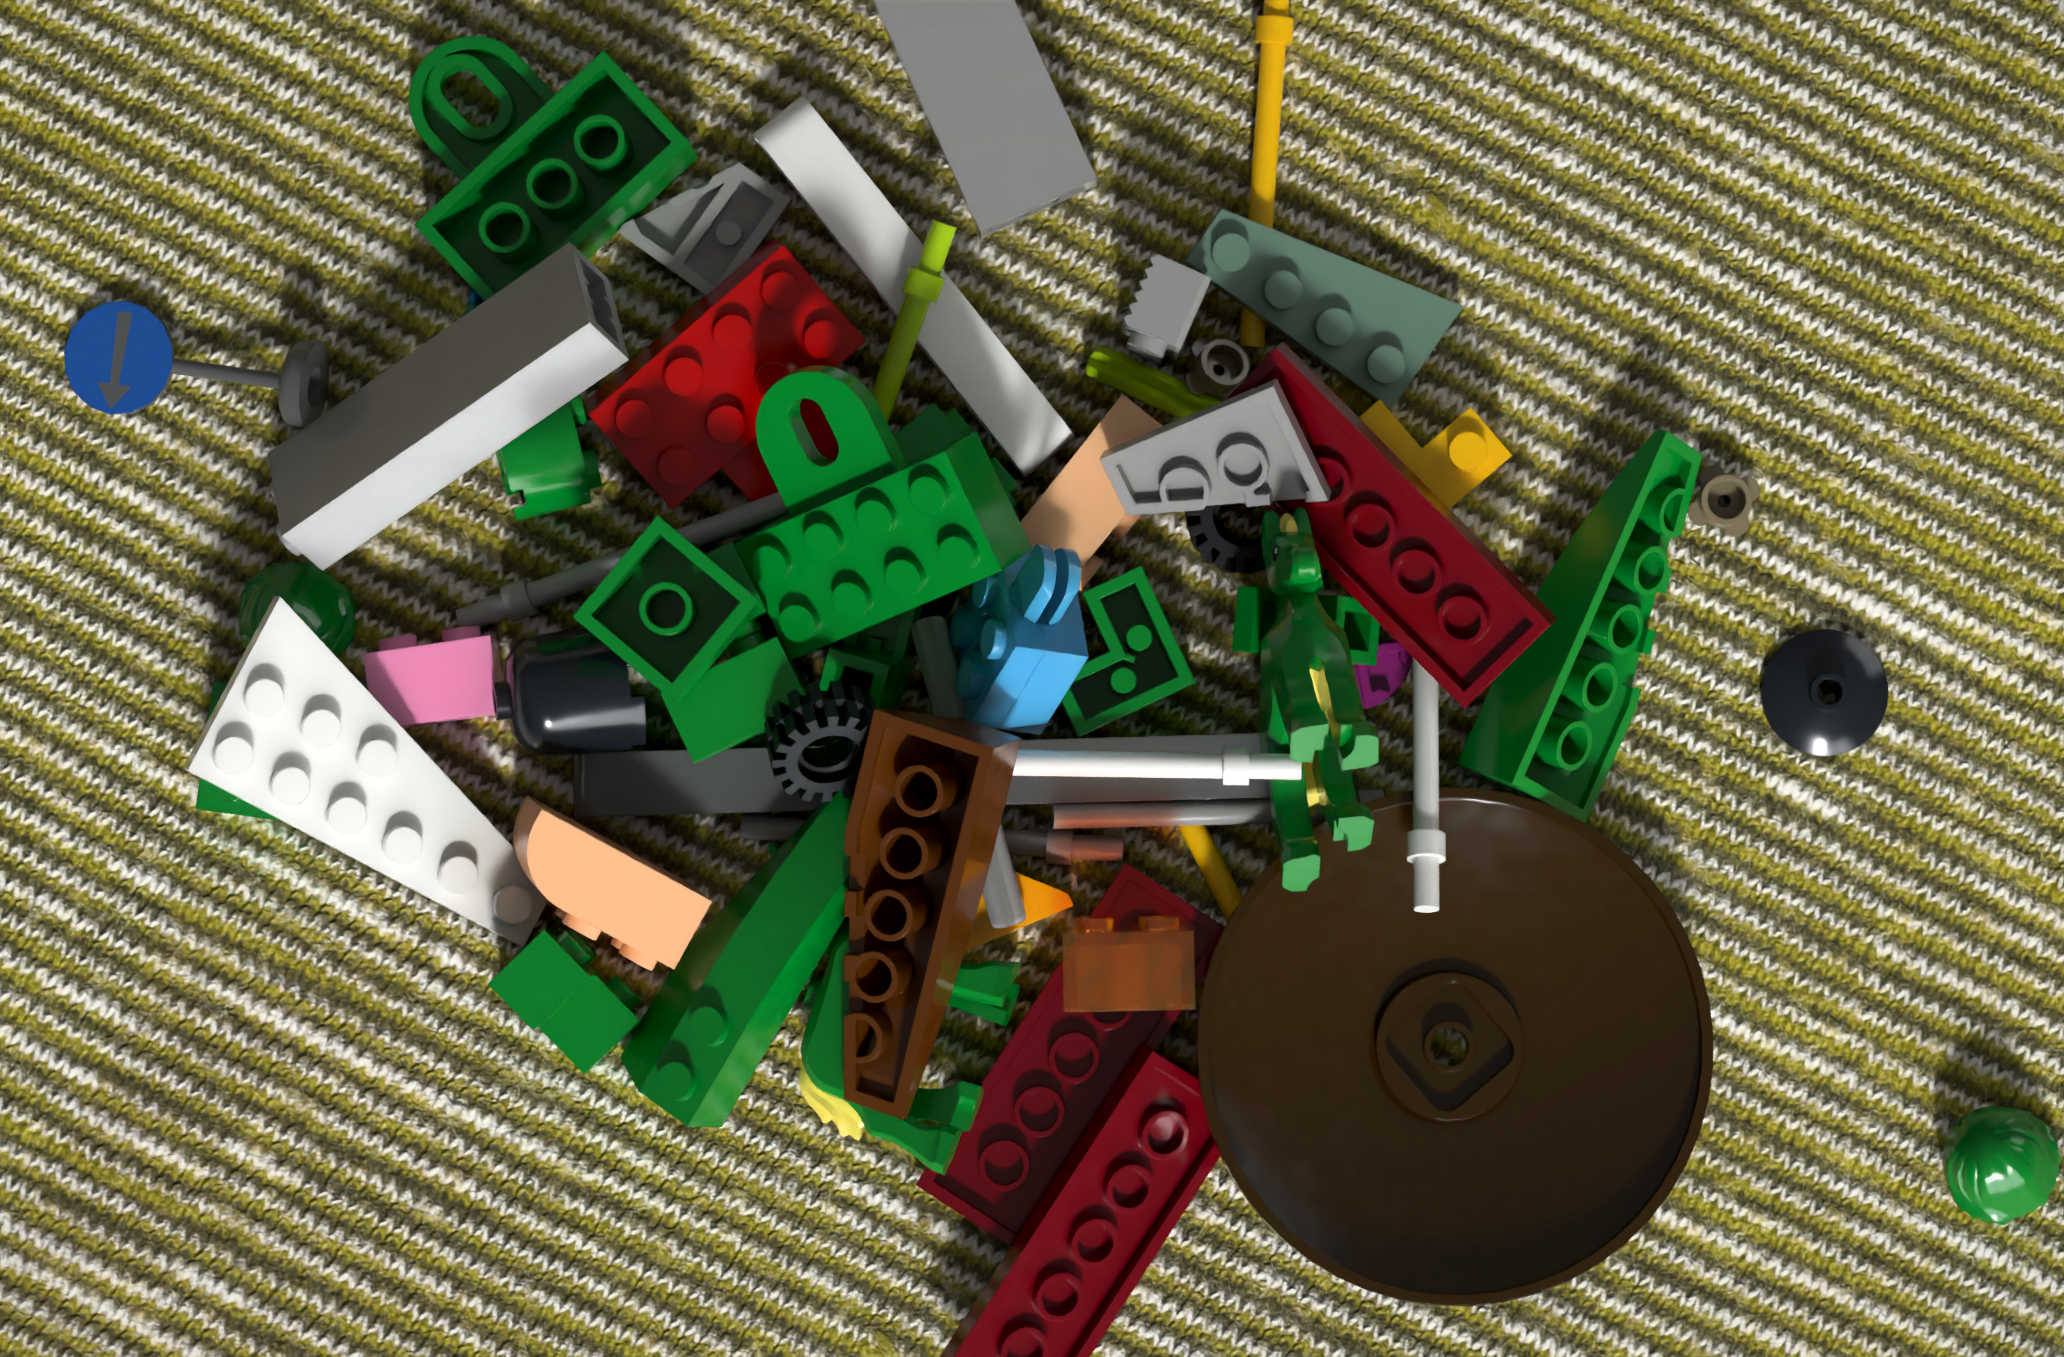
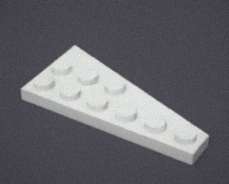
M274 596L183 769L501 937L524 947L548 899L522 871L517 861L514 847L280 596Z

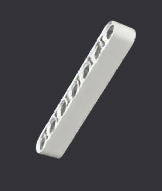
M801 95L754 132L752 136L895 317L898 318L906 293L901 291L909 266L916 267L923 244L814 107ZM942 269L940 276L946 278L938 302H930L916 343L1014 466L1026 478L1074 440L1075 436Z

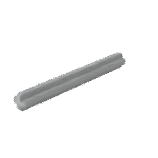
M935 615L915 621L911 624L910 630L933 714L968 721L965 699L960 697L957 691L959 667L954 648L950 643L946 620L942 616ZM1001 823L982 892L990 923L994 928L1009 927L1019 924L1026 919L1024 904Z

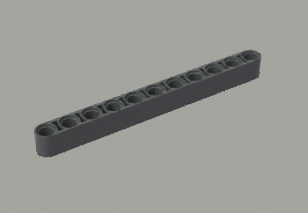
M1259 733L1021 740L1019 750L1223 753V746L1250 747V753H1261ZM806 746V747L821 748V747H826V746ZM767 747L730 748L700 763H693L688 750L600 752L572 755L574 817L816 811L823 803L818 792L814 793L811 802L801 800L798 790L792 795L785 792L782 782L777 784L774 778ZM1012 776L1005 805L1270 797L1267 779H1249V785H1223V779Z

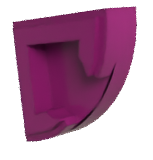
M1395 639L1378 642L1376 666L1353 664L1363 710L1376 706L1391 697L1403 684L1408 675L1413 657Z

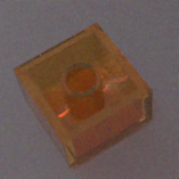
M1175 915L1138 916L1139 929H1114L1113 917L1074 918V930H1061L1063 1011L1195 1010L1194 930L1191 928H1179V917Z

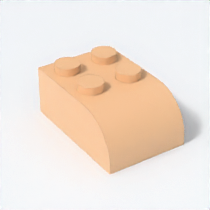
M528 795L519 809L513 829V845L517 861L528 879L546 899L557 906L554 914L563 919L562 923L595 941L601 931L613 937L610 944L619 949L618 953L650 971H653L658 961L675 969L712 901L693 884Z

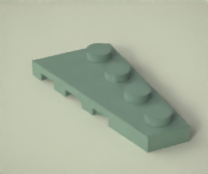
M1224 209L1217 211L1182 261L1187 267L1211 278L1210 283L1372 401L1376 403L1378 400H1381L1389 410H1392L1463 308V305Z

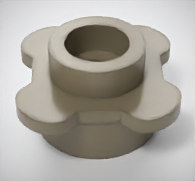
M1199 338L1190 347V354L1194 360L1192 371L1185 377V384L1194 395L1201 396L1208 393L1221 397L1224 401L1247 376L1251 359L1241 346L1231 340ZM1213 367L1220 369L1223 375H1216Z
M1717 465L1704 468L1699 474L1701 488L1697 500L1692 502L1688 508L1689 519L1697 526H1703L1708 523L1723 528L1725 534L1729 537L1743 535L1749 528V521L1746 516L1751 510L1752 501L1756 500L1760 495L1758 482L1750 476L1739 478L1735 475L1725 474L1723 469ZM1721 495H1726L1729 498L1730 503L1727 507H1721L1718 504V498Z

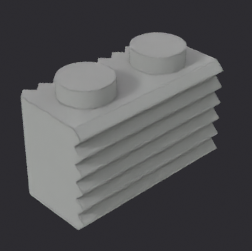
M1157 254L1150 257L1148 267L1144 269L1143 278L1139 281L1137 292L1133 295L1132 304H1129L1127 315L1123 317L1121 330L1124 338L1128 339L1126 350L1156 364H1161L1164 355L1177 360L1208 290L1211 278L1162 255Z

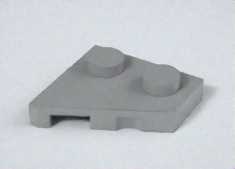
M738 162L712 176L710 180L693 189L690 188L669 199V202L647 214L624 223L618 230V233L707 295L761 247L793 200Z

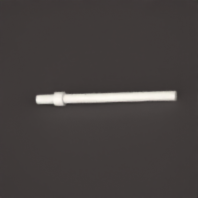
M1413 658V830L1407 833V861L1413 863V910L1421 913H1432L1439 911V863L1446 860V834L1439 830L1438 682Z
M1223 746V753L1019 750L1012 776L1223 779V785H1249V779L1301 780L1302 762L1297 763L1292 760L1290 754L1250 753V747Z

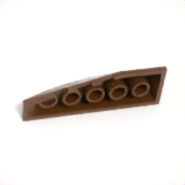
M885 708L874 709L844 833V855H849V889L844 891V917H849V953L844 955V981H849V1014L844 1017V1100L901 1120L908 1116L941 1026L974 924L1020 747V737L960 718Z

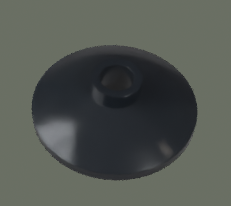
M1812 630L1789 639L1772 655L1761 680V705L1769 726L1787 745L1809 755L1834 756L1859 747L1877 730L1887 708L1888 682L1878 657L1861 640L1838 630ZM1824 680L1833 681L1839 689L1838 699L1830 705L1821 702L1817 696V688Z

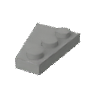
M1277 379L1103 451L1100 457L1104 470L1127 516L1204 510L1206 506L1246 503L1247 507L1271 505L1272 501L1305 499V502L1329 501L1332 494Z

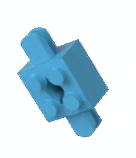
M1036 544L1031 551L1004 570L974 582L973 590L963 608L955 610L950 623L949 638L951 645L957 647L960 666L957 677V691L959 696L965 699L968 721L992 729L1040 735L1088 659L1078 598L1081 565L1078 553L1074 549L1058 548L1054 551L1048 545Z

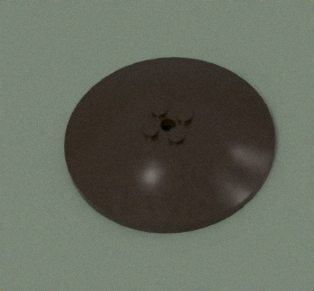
M1439 787V830L1446 834V860L1439 863V911L1432 913L1414 911L1413 863L1407 861V833L1413 830V790L1374 799L1363 804L1371 811L1374 818L1370 845L1361 850L1347 852L1344 840L1333 841L1327 821L1313 829L1321 856L1319 878L1309 884L1307 891L1292 892L1282 887L1281 857L1279 855L1258 876L1243 895L1225 924L1209 961L1201 989L1196 1022V1066L1199 1092L1207 1124L1222 1161L1236 1186L1255 1212L1283 1241L1307 1260L1335 1277L1377 1294L1402 1301L1434 1306H1477L1503 1303L1535 1295L1572 1280L1597 1266L1625 1245L1654 1215L1668 1197L1686 1167L1702 1127L1709 1101L1713 1072V1027L1710 1003L1701 967L1689 937L1672 906L1652 879L1624 851L1604 835L1569 814L1541 802L1505 792L1479 788ZM1450 1028L1456 1030L1465 1040L1466 1051L1464 1057L1453 1066L1439 1063L1431 1052L1432 1038L1441 1029Z

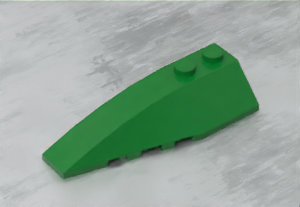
M1657 428L1610 484L1572 536L1536 594V597L1557 617L1556 621L1492 682L1474 726L1466 739V744L1457 765L1493 786L1511 794L1546 804L1586 824L1637 707L1641 689L1632 686L1640 653L1651 654L1656 630L1647 628L1656 592L1663 594L1667 592L1672 569L1668 568L1667 549L1670 538L1678 537L1682 534L1702 454L1668 431Z
M855 783L854 785H852L854 792H855V788H856V784H857V783ZM841 790L833 792V801L823 802L688 944L675 969H671L623 1051L620 1059L638 1091L687 1127L723 1126L845 918L844 891L849 889V855H844V833L854 795L844 799Z

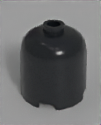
M586 628L534 635L522 639L511 648L505 660L504 681L492 682V698L496 720H509L513 737L525 750L537 756L551 757L631 750L632 747H640L641 744L646 742L644 694L631 695L628 667L632 666Z

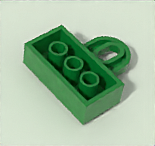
M465 36L449 40L431 51L420 63L411 81L409 110L412 122L425 143L461 181L414 225L484 301L569 242L589 259L618 232L624 223L635 217L699 158L690 142L604 50L560 91L554 94L525 61L507 45L487 37ZM466 71L476 75L498 99L499 114L491 124L484 127L469 124L447 101L445 85L453 74Z
M825 365L803 367L777 381L764 395L756 417L757 443L762 458L789 514L763 525L736 542L735 546L791 660L998 573L1032 550V546L976 431L906 462L872 393L861 381L844 370ZM803 398L813 400L821 407L838 442L839 453L836 459H828L817 450L800 414V403Z

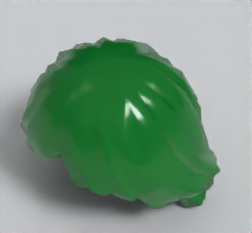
M289 560L288 563L278 562L276 565L266 563L263 570L256 573L254 577L247 579V585L241 593L240 609L238 610L239 633L245 650L274 596H280L337 658L351 645L355 637V627L357 624L355 618L357 601L352 590L348 586L339 583L334 576L329 575L328 570L322 571L312 562L304 564Z
M1992 1105L1975 1109L1969 1114L1962 1116L1959 1123L1954 1125L1949 1131L1943 1145L1942 1162L1944 1176L1953 1201L1973 1219L1979 1218L1983 1222L2006 1225L2014 1218L2023 1217L2028 1212L2033 1213L2038 1207L2044 1206L2048 1201V1196L2057 1184L2056 1178L2060 1174L2058 1166L2061 1160H2063L2056 1142L2057 1134L2051 1131L2045 1122L2035 1118L2031 1112L2015 1108Z

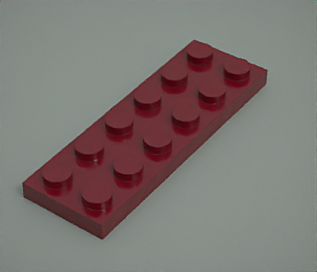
M1282 342L1225 400L1277 379L1332 494L1329 501L1305 502V499L1272 501L1271 505H1265L1264 507L1267 510H1274L1279 517L1286 513L1293 516L1297 508H1305L1309 517L1319 563L1465 709L1556 621L1557 617Z
M1124 862L979 1085L984 1088V1092L973 1126L969 1132L962 1130L956 1151L945 1176L926 1167L916 1182V1186L1011 1247L1141 1046L1144 1044L1156 1051L1206 974L1210 958L1224 926Z
M1143 1044L940 1357H1090L1220 1157L1207 1124L1199 1092L1198 1078Z

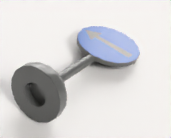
M129 301L105 302L87 311L71 329L64 349L65 373L74 393L89 407L111 415L134 414L154 404L168 388L172 374L279 389V409L282 418L290 427L295 429H303L321 416L328 392L329 357L326 347L322 342L304 340L294 344L286 355L281 373L175 358L174 342L166 324L150 309Z

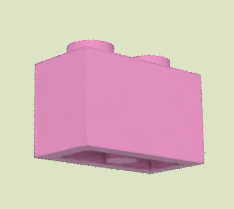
M477 625L442 630L443 642L418 646L416 635L378 640V652L363 654L368 691L403 729L495 715L492 682L503 681L497 637L491 635L481 636L480 627Z

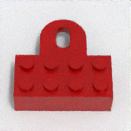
M772 237L752 254L747 261L704 296L582 404L590 418L672 510L720 469L727 474L748 500L752 502L779 492L762 458L756 438V417L764 395L777 381L803 367L812 365L837 367L865 343L866 340L788 249ZM803 398L800 403V414L817 450L828 459H836L839 453L838 442L821 407L813 400Z

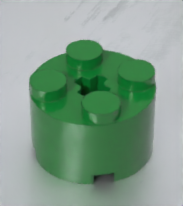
M580 394L495 452L506 495L519 493L523 506L515 507L511 510L515 521L591 503L590 491L602 486L593 449L581 450L576 428L583 427V424H586Z

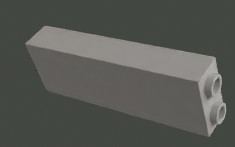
M871 0L981 239L1097 186L1095 172L1015 0Z
M571 242L567 243L268 452L272 482L269 483V489L276 501L279 519L276 531L284 546L296 556L303 554L324 571L627 362L629 357L609 279Z

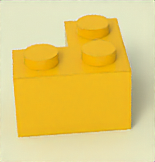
M1378 400L1359 417L1449 509L1512 457V454L1472 407L1461 414L1423 448L1420 447L1381 400Z

